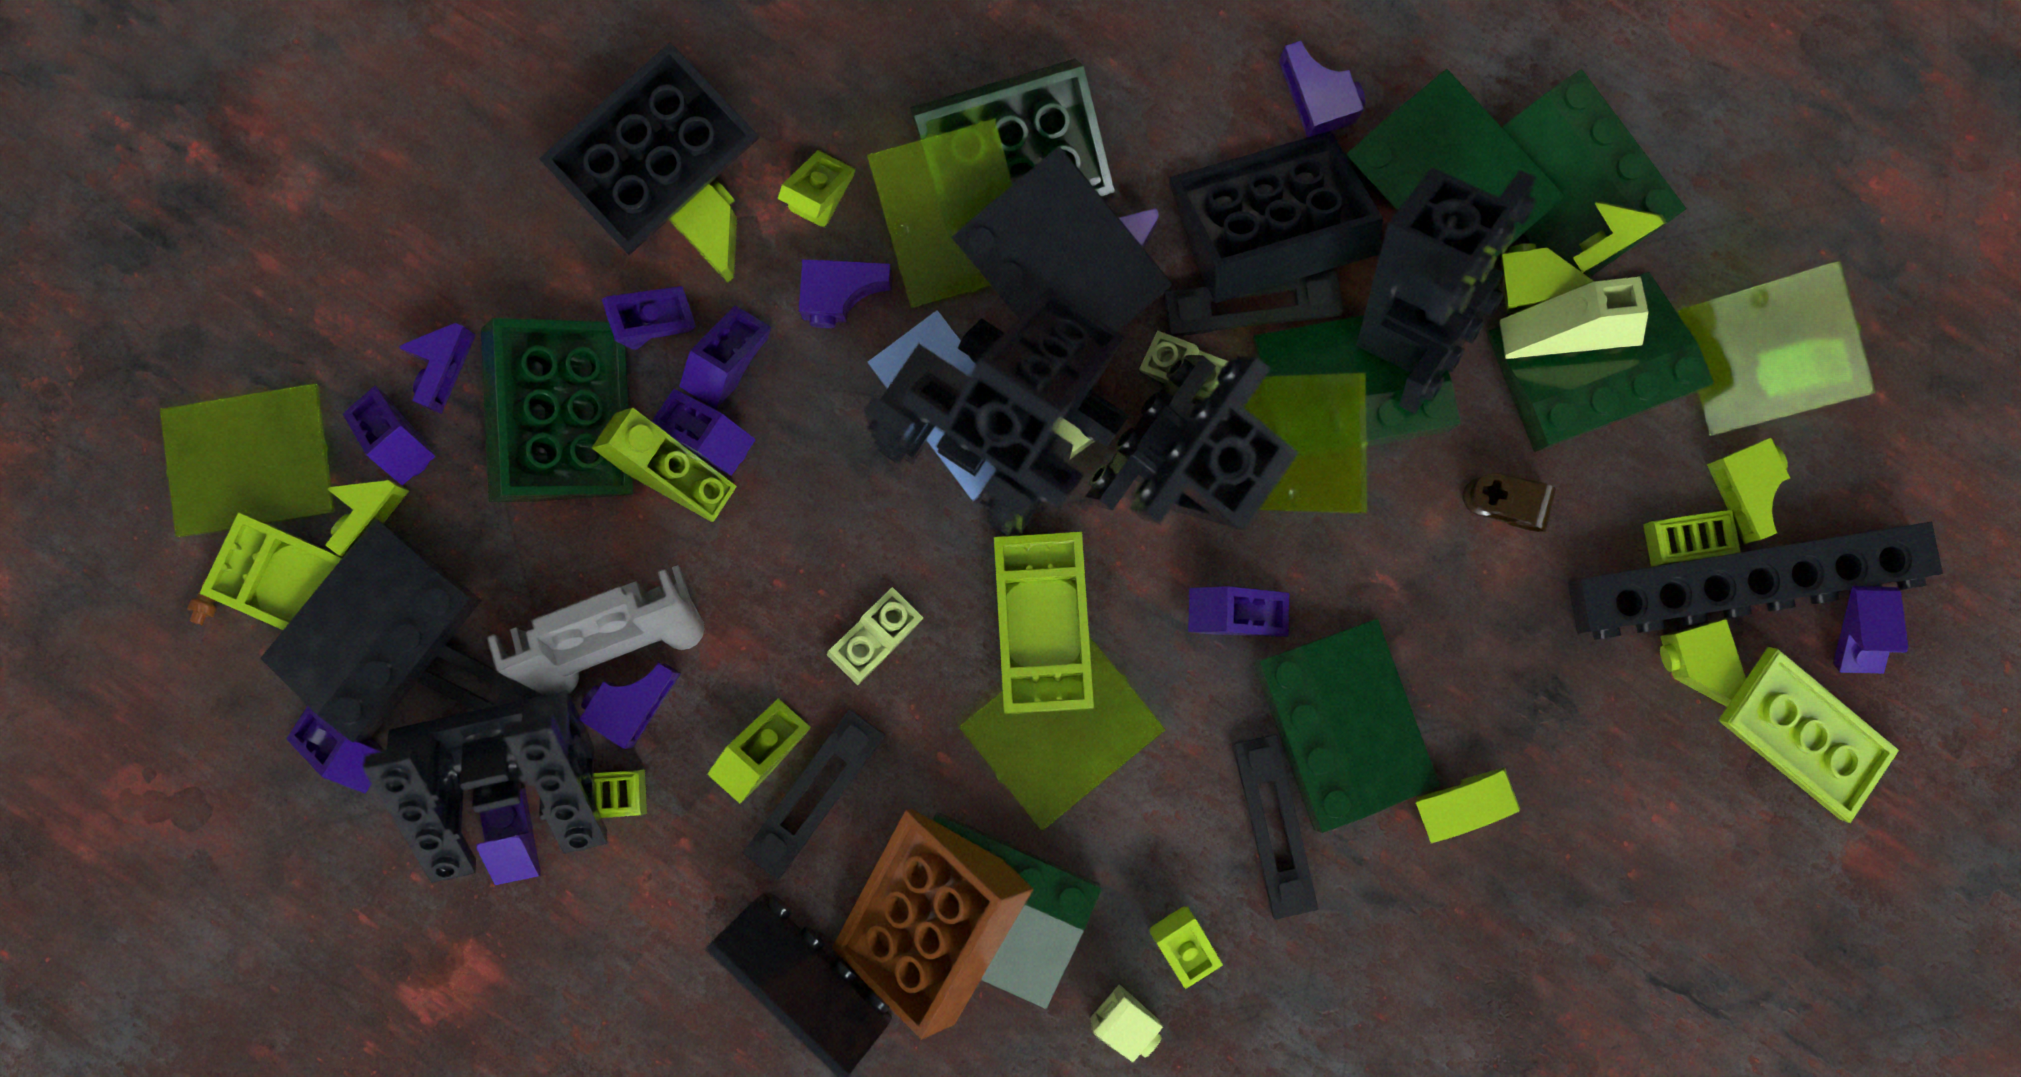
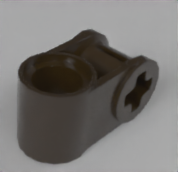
M1490 473L1471 480L1464 489L1463 500L1468 510L1475 515L1505 522L1510 526L1528 531L1546 532L1556 488L1538 481L1519 479L1501 473ZM1489 487V493L1495 495V501L1489 502V496L1482 494V489Z

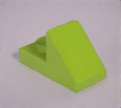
M817 150L782 184L778 199L787 203L788 209L791 212L821 227H825L852 180L856 169Z
M1595 202L1613 234L1607 237L1603 230L1594 234L1579 244L1583 252L1573 257L1581 272H1586L1667 222L1663 215L1605 202Z
M389 480L329 487L328 490L352 508L353 511L342 516L331 529V535L333 536L325 545L338 556L344 557L375 518H378L383 523L387 520L409 490L403 485Z
M1188 906L1179 908L1149 929V932L1185 989L1223 966Z

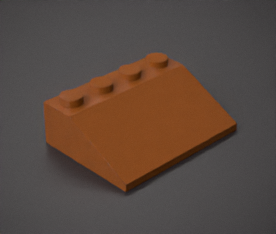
M908 809L905 810L832 949L922 1040L955 1025L1032 893L1033 888L1001 858L919 812Z

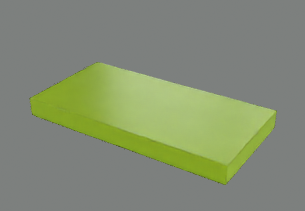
M1771 647L1766 649L1718 720L1839 820L1851 823L1899 751L1779 649Z

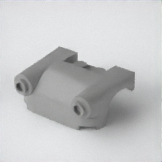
M677 565L672 567L676 579L674 586L666 570H662L658 573L663 587L659 586L646 592L635 581L532 620L534 629L526 632L519 630L517 627L510 629L516 652L515 656L509 657L498 637L495 635L488 637L497 672L543 695L566 690L570 694L577 686L580 671L662 640L674 649L685 650L692 648L703 637L705 630L704 621L690 598L681 568Z

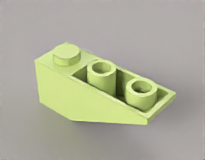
M1641 277L1594 281L1501 319L1500 329L1505 359L1643 345L1648 308Z

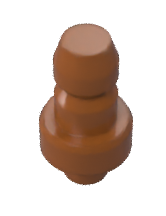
M199 591L196 599H191L187 606V609L193 612L189 622L202 626L206 616L213 618L217 607L214 606L215 600L200 594Z

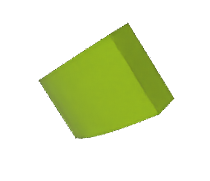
M1505 767L1464 778L1461 780L1460 785L1418 796L1416 799L1417 808L1431 843L1473 831L1520 811Z

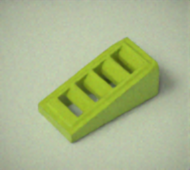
M1732 510L1657 520L1643 524L1651 567L1741 553ZM1716 521L1722 522L1726 546H1718L1714 526ZM1698 524H1705L1709 549H1703ZM1685 526H1689L1693 551L1689 552L1687 551L1683 531ZM1673 528L1678 553L1672 554L1667 529Z
M645 769L594 773V803L601 818L647 814ZM620 780H626L628 806L620 807ZM610 781L611 807L604 808L602 782Z

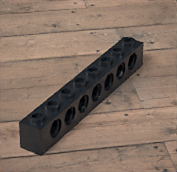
M1931 521L1569 581L1568 587L1577 634L1592 632L1594 640L1621 636L1620 627L1635 624L1637 633L1665 629L1664 620L1678 617L1680 618L1681 626L1708 622L1707 613L1723 610L1724 619L1751 615V605L1766 603L1769 612L1796 607L1794 598L1810 596L1811 605L1840 600L1838 591L1852 589V586L1882 587V584L1896 582L1899 590L1927 586L1925 577L1941 575L1943 571ZM1882 551L1889 558V568L1887 571L1881 567L1879 562V556ZM1838 558L1846 565V575L1844 578H1841L1836 572L1835 564ZM1794 565H1797L1803 572V582L1800 586L1792 579L1791 572ZM1751 571L1760 580V589L1757 593H1754L1748 585V576ZM1707 579L1712 580L1717 587V596L1713 601L1704 592V583ZM1664 585L1669 587L1674 594V602L1670 608L1666 607L1660 599V591ZM1620 592L1626 594L1631 602V609L1627 615L1620 613L1616 606V598Z

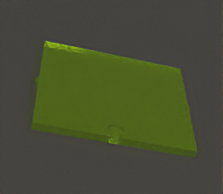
M995 119L938 135L931 133L924 139L868 154V161L911 308L966 292L975 293L980 288L990 286V283L951 237L1012 186Z
M1840 261L1678 310L1679 316L1698 342L1715 383L1699 391L1710 436L1876 393L1860 335L1861 324L1856 320Z
M1365 373L1264 377L1243 408L1296 450L1298 454L1258 510L1368 513L1366 449L1368 442L1366 440Z
M317 384L160 409L167 464L166 476L169 480L175 537L181 538L230 530L238 512L265 523L335 512L333 496L328 490L331 487L327 458L328 445L325 443Z
M1090 636L1094 709L1004 714L1002 691L959 726L997 774V781L1006 785L1042 831L1165 731V728L1127 683V677L1118 672Z

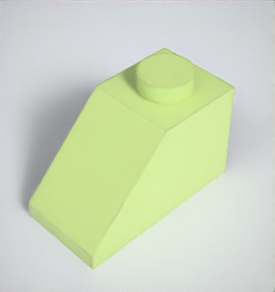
M1120 984L1090 1017L1093 1033L1132 1062L1140 1054L1144 1058L1150 1055L1162 1039V1036L1159 1034L1163 1028L1160 1020Z

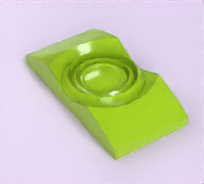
M238 512L200 594L284 630L343 557L294 534Z
M1082 532L994 537L1004 714L1094 709Z

